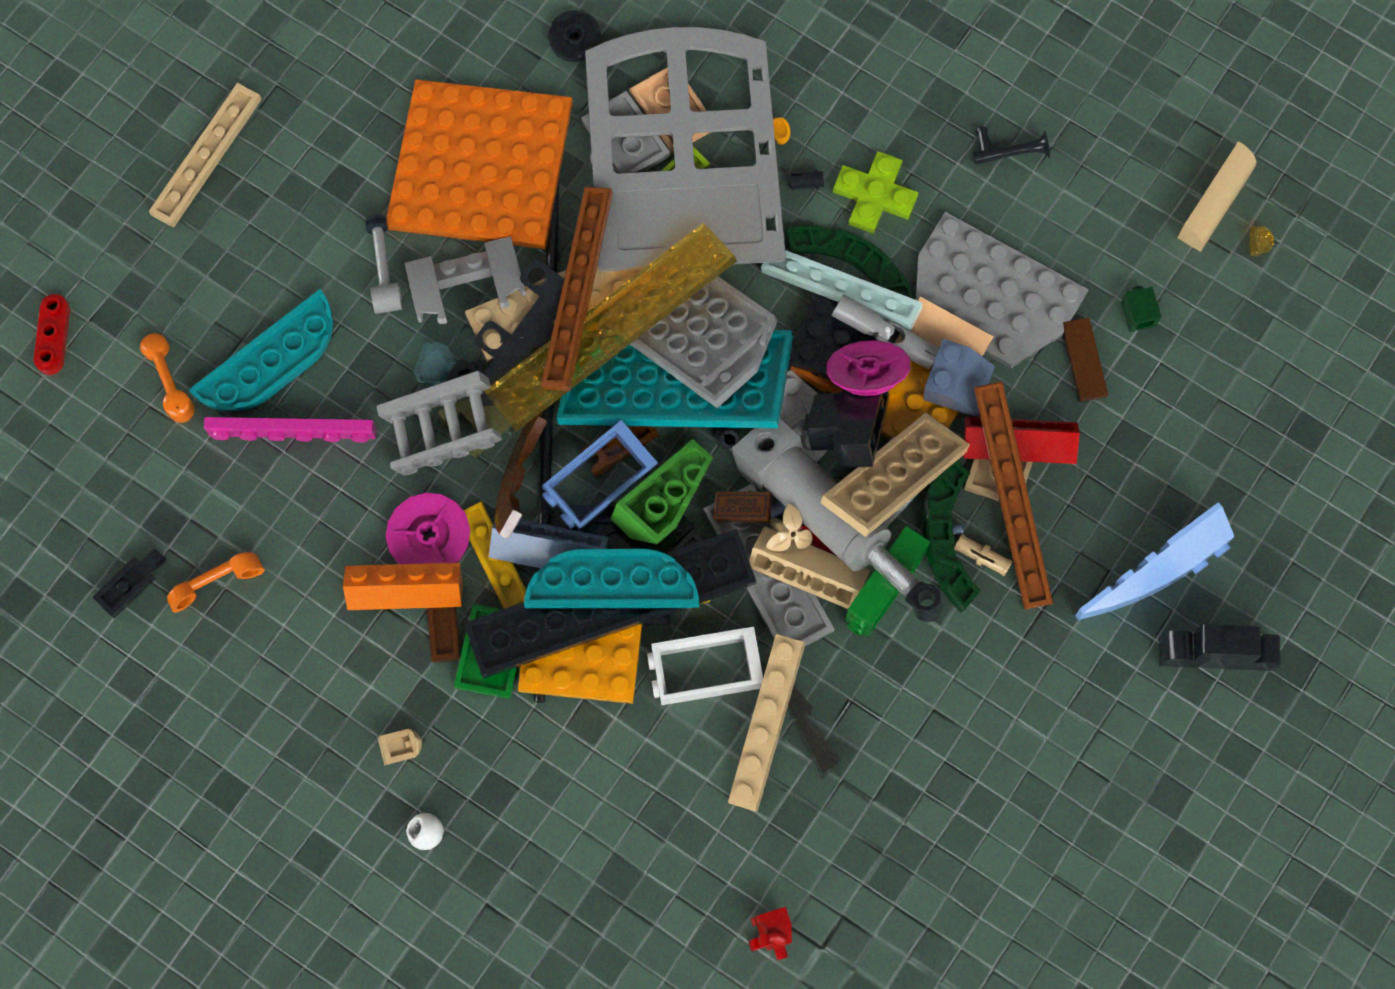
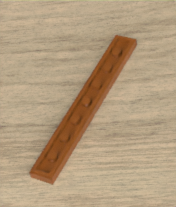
M584 188L541 382L542 388L546 390H571L613 196L611 188Z
M1003 382L974 387L1024 610L1053 604Z

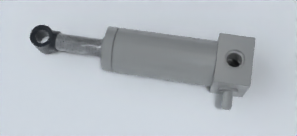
M780 419L779 428H754L731 448L739 474L750 484L753 483L758 492H770L785 507L788 504L796 507L802 516V523L852 571H860L871 565L905 597V601L913 607L914 614L919 620L931 622L939 618L943 609L940 591L931 584H925L923 581L920 582L885 550L891 538V532L888 528L881 524L865 537L821 504L823 495L837 485L838 482L803 451L800 435L806 431L805 419H801L792 428L782 419ZM929 599L934 601L931 606L925 607L920 605L923 600Z

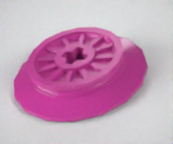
M877 340L859 341L846 345L834 352L827 362V375L831 381L846 391L861 396H873L889 391L904 380L910 371V357L902 348L892 343Z
M423 493L409 497L397 506L388 520L386 530L389 552L398 564L457 563L465 553L470 538V526L467 516L457 502L442 494ZM431 529L435 537H430L428 541H425L422 534L428 533Z

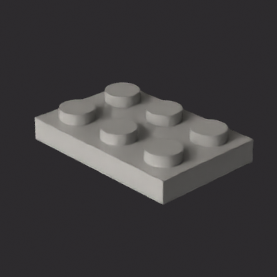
M627 91L609 101V113L612 116L643 115ZM588 113L587 115L581 117L583 125L590 133V119ZM658 135L616 137L611 141L613 167L618 174L646 172L670 157V151Z

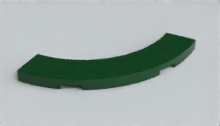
M818 225L785 227L790 252L797 255L818 254L837 258L863 272L875 285L915 300L913 291L905 276L892 263L890 257L869 241L841 229L821 228Z
M957 460L929 485L923 510V537L930 541L926 554L939 586L949 601L959 612H962L981 590L971 580L961 561H958L953 546L955 542L953 520H951L952 509L963 483L970 475V472Z

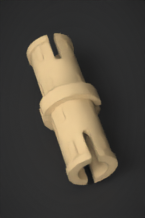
M964 534L961 535L954 548L955 551H959L975 560V564L979 566L983 564L1002 574V576L1007 574L1013 562L1011 559L1009 560L990 550L991 546L987 544L983 546Z

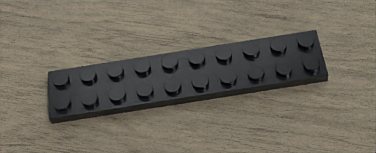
M737 529L665 553L674 558L691 575L697 588L699 604L755 585L757 582ZM523 602L465 622L464 625L479 670L484 679L686 608H525Z

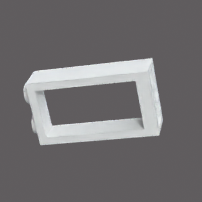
M754 627L651 644L652 652L647 653L650 670L655 669L657 680L652 681L654 698L660 697L661 705L760 689L762 685L763 674ZM744 642L750 680L667 694L661 655Z

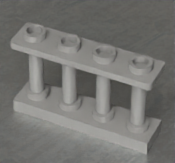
M476 371L377 405L378 416L389 423H393L401 459L390 462L391 469L402 475H411L416 473L418 468L438 466L445 459L451 457L461 458L467 456L471 450L477 448L488 449L493 447L495 442L501 441L502 436L493 428L488 429L480 396L483 393L482 391L491 388L489 378L480 371ZM469 397L477 433L462 438L455 403L458 399ZM441 405L444 406L452 441L437 446L429 412H431L432 408ZM416 414L419 416L426 450L411 455L404 421L406 417Z

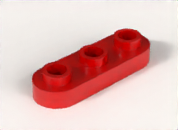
M59 294L46 296L41 301L33 360L38 370L46 375L58 373L62 369L65 359L70 305ZM52 304H57L55 309L50 310ZM50 329H54V333L47 336V332ZM51 355V359L49 361H43L45 356Z

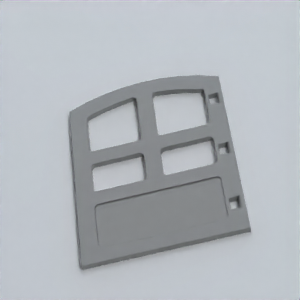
M672 27L628 34L585 51L594 187L611 188L613 191L598 261L599 272L784 262L786 256L766 41L720 29ZM660 51L665 52L667 55L671 111L666 114L610 115L607 68L641 55ZM686 51H708L745 59L748 67L751 107L739 110L691 111ZM761 69L762 81H753L752 70ZM743 130L753 132L756 164L754 166L697 169L694 166L693 134ZM671 135L673 137L674 170L621 174L613 171L611 146L613 138ZM768 142L769 155H760L759 143ZM775 218L776 231H767L766 219Z

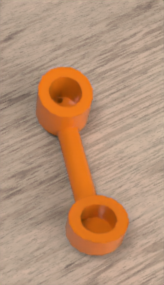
M160 333L148 334L140 343V351L148 360L154 361L167 393L163 398V409L175 422H187L194 415L195 406L187 393L177 390L164 358L170 349L169 342Z
M253 552L238 553L230 558L229 561L188 582L185 581L174 586L167 595V602L172 612H180L191 605L196 599L195 590L232 571L238 579H249L261 575L265 569L258 555Z

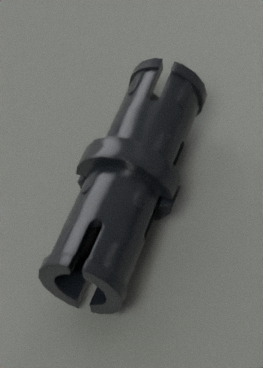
M719 427L717 432L715 431L714 433L716 443L718 445L722 444L720 446L722 448L731 449L739 442L738 434L735 430L732 431V428ZM725 434H726V435L728 434V438H729L728 441H727V440L724 441V438H725L724 435H725Z

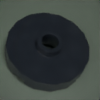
M572 10L560 14L553 20L548 32V40L551 50L557 57L565 61L579 62L586 60L585 51L600 45L601 31L598 22L591 15ZM573 36L579 37L578 40H571Z

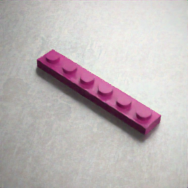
M205 417L204 429L209 436L216 440L240 437L242 440L253 441L257 437H268L272 441L295 438L298 441L308 442L312 441V438H323V440L328 442L351 439L354 442L363 443L367 442L368 439H376L377 431L373 420Z

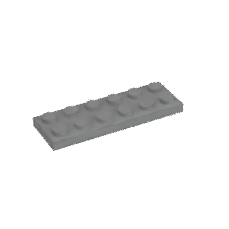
M752 483L736 492L758 491ZM715 503L703 508V512L716 536L737 529L748 560L764 526L773 529L770 526V522H716L713 519ZM753 570L757 582L755 585L746 587V590L773 640L775 635L778 634L806 642L805 646L834 632V627L816 595Z

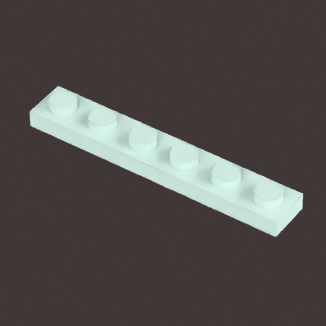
M786 250V260L784 262H767L761 266V271L764 274L839 302L842 295L845 294L877 312L883 320H891L909 330L912 329L923 308V304L920 301Z

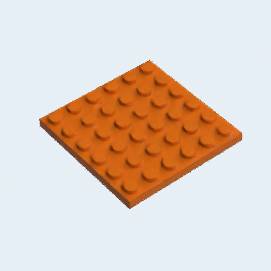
M415 79L387 213L386 224L388 225V230L483 242L511 236L512 243L515 246L546 249L572 111V97Z

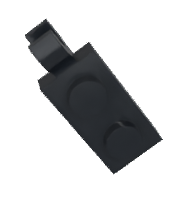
M156 549L150 551L141 562L134 557L93 598L115 619L156 579L151 572L160 568L167 560Z

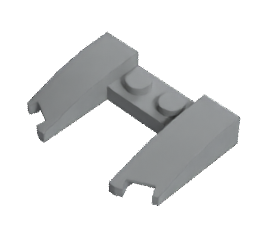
M511 236L485 242V252L473 253L469 256L445 260L437 264H433L431 256L405 262L418 322L422 323L423 315L427 313L438 314L437 320L439 324L447 323L440 289L491 276L494 278L501 309L510 306L506 297L516 290H519L523 297L526 296L524 284L520 281L521 272Z

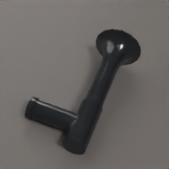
M987 127L976 129L981 151L973 152L975 164L1033 152L1044 153L1050 158L1049 142L1045 130L1043 135L1035 141L991 149Z

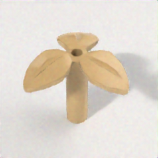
M791 504L786 506L783 521L778 518L771 519V528L778 532L766 543L767 549L771 551L787 550L793 539L796 547L799 549H805L810 546L812 542L811 532L808 529L798 531L803 520L796 507Z

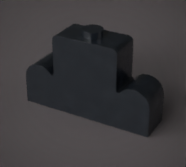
M848 391L845 393L816 394L810 413L805 416V426L811 450H835L837 463L843 467H873L890 398L889 391L873 396H861Z
M1203 624L1195 632L1184 630L1166 631L1159 637V666L1275 671L1281 666L1280 636L1260 634V627Z

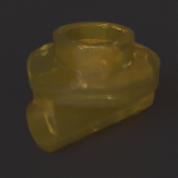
M1265 226L1250 228V255L1259 256L1262 253L1270 252L1274 244L1273 233Z

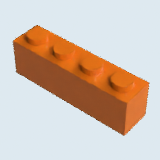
M460 563L345 566L343 590L347 610L462 607L463 581Z

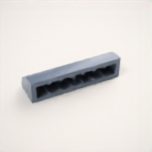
M520 519L510 538L506 539L498 534L494 523L491 533L489 558L542 568L549 562V559L566 551L576 549H608L609 537Z

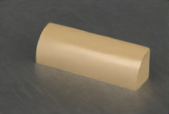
M1238 141L1178 236L1179 240L1200 252L1256 167L1257 162L1254 154L1244 144Z
M764 526L753 546L749 559L753 570L847 609L850 607L864 587L870 572L869 569L864 568L860 571H852L838 556L811 545L805 549L797 548L794 539L787 550L771 551L766 548V543L777 531Z

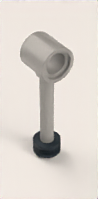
M372 215L365 220L366 231L369 234H373L379 284L370 288L375 314L403 310L399 283H390L383 234L388 230V225L386 224L387 218L383 215Z

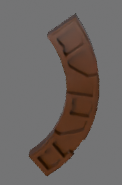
M532 411L513 449L497 497L495 510L496 530L499 535L506 539L510 538L522 517L519 508V498L515 497V493L521 488L526 470L522 467V464L532 454L547 423L543 416Z

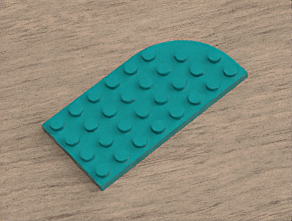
M773 331L757 373L718 408L618 336L595 348L575 367L571 390L562 392L556 419L559 425L614 426L622 420L626 426L779 428L793 340L792 331Z

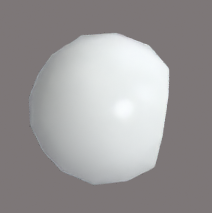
M420 813L409 822L406 833L409 842L419 850H431L442 841L444 829L438 817L431 813Z

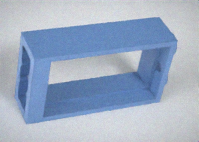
M620 420L543 484L542 489L545 492L542 496L552 508L557 505L563 512L560 517L570 529L575 527L580 531L652 471L658 462L624 422ZM616 437L642 468L582 519H579L555 491L554 487Z

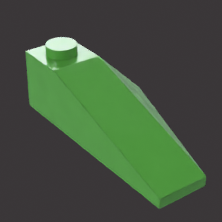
M692 439L616 504L611 520L631 539L658 544L677 527L713 457Z

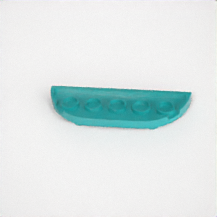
M321 289L316 291L188 391L205 406L225 412L248 410L271 398L311 367L327 349L333 332V315Z
M576 549L560 553L549 559V562L533 575L526 590L524 607L699 608V596L691 575L674 558L662 552L650 549Z

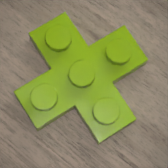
M877 151L868 174L844 165L842 166L834 185L833 193L857 201L848 225L874 234L883 211L909 220L919 192L894 184L903 160Z

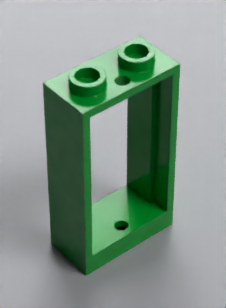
M906 526L888 552L913 574L925 557L930 541ZM876 569L848 608L845 622L848 624L847 628L858 636L864 634L869 637L900 593Z

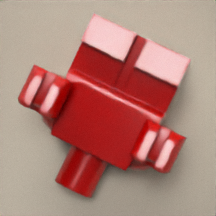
M786 906L750 918L752 925L757 926L759 930V937L749 940L750 950L755 951L765 947L767 951L774 949L777 961L787 958L788 954L785 945L792 943V929Z

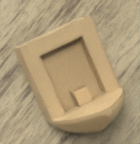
M405 729L377 737L384 765L415 758L422 748V738L413 729Z

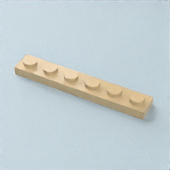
M239 83L235 85L149 210L151 216L173 228L176 226L262 100L260 94Z
M778 634L775 635L728 800L729 804L758 812L806 642Z

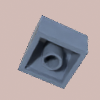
M943 339L924 388V400L977 417L979 410L974 387L989 384L995 366L970 347Z

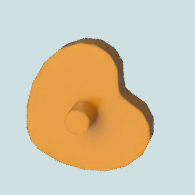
M782 117L774 118L775 142L783 145L790 138V127L786 119Z

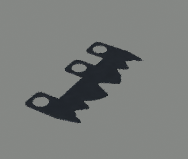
M534 259L529 263L521 274L520 281L540 297L512 335L495 322L488 321L475 337L476 345L494 357L493 361L482 373L489 378L491 386L490 389L482 391L483 393L480 395L483 407L500 405L501 394L515 393V387L511 379L526 378L538 371L537 365L530 354V347L549 350L564 278L538 259ZM535 267L543 269L546 273V280L541 285H533L528 279L530 270ZM494 329L499 332L501 336L500 343H502L499 348L491 349L484 344L483 334L485 331ZM461 359L450 370L446 380L455 379V372L459 368H468L471 373L480 370L466 360Z

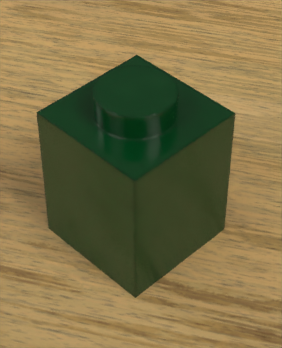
M1137 286L1125 293L1121 305L1129 331L1135 332L1156 327L1162 316L1153 287L1143 289V286Z

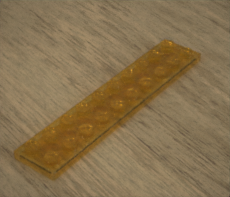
M704 223L587 312L571 389L737 262L735 255ZM550 341L491 385L490 389L484 391L515 431H518L568 392L546 390L541 386Z

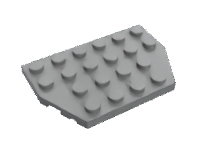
M947 212L941 217L917 259L916 300L918 301L921 296L992 335L993 339L984 355L1010 369L1021 363L1025 358L1036 354L1049 343L1060 339L1089 290Z
M704 266L686 267L673 276L667 275L669 282L653 292L634 299L641 291L649 288L639 285L601 318L604 326L716 408L757 373L777 324L775 315Z

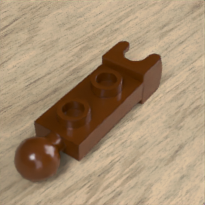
M627 426L643 446L659 437V433L655 429L657 426ZM616 437L588 459L595 458L598 460L592 466L594 478L602 476L611 470L614 465L631 455ZM594 442L590 443L589 445H587L586 447H584L583 449H581L580 452H579V454H581L584 450H586V449H587L590 445H592Z

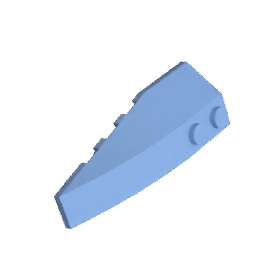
M1219 502L1167 540V543L1159 549V553L1153 551L1137 566L1136 570L1130 569L1115 582L1116 585L1113 587L1111 585L1086 603L1078 610L1075 615L1076 618L1080 620L1136 603L1163 590L1185 577L1191 571L1196 575L1209 565L1206 560L1211 556L1215 555L1219 558L1231 548L1228 543L1234 538V534Z

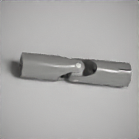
M845 294L842 295L831 315L864 334L875 336L878 341L891 343L888 339L893 335L894 329L898 330L902 335V342L892 344L902 348L910 357V360L928 370L935 361L940 348L891 320H883L877 312Z

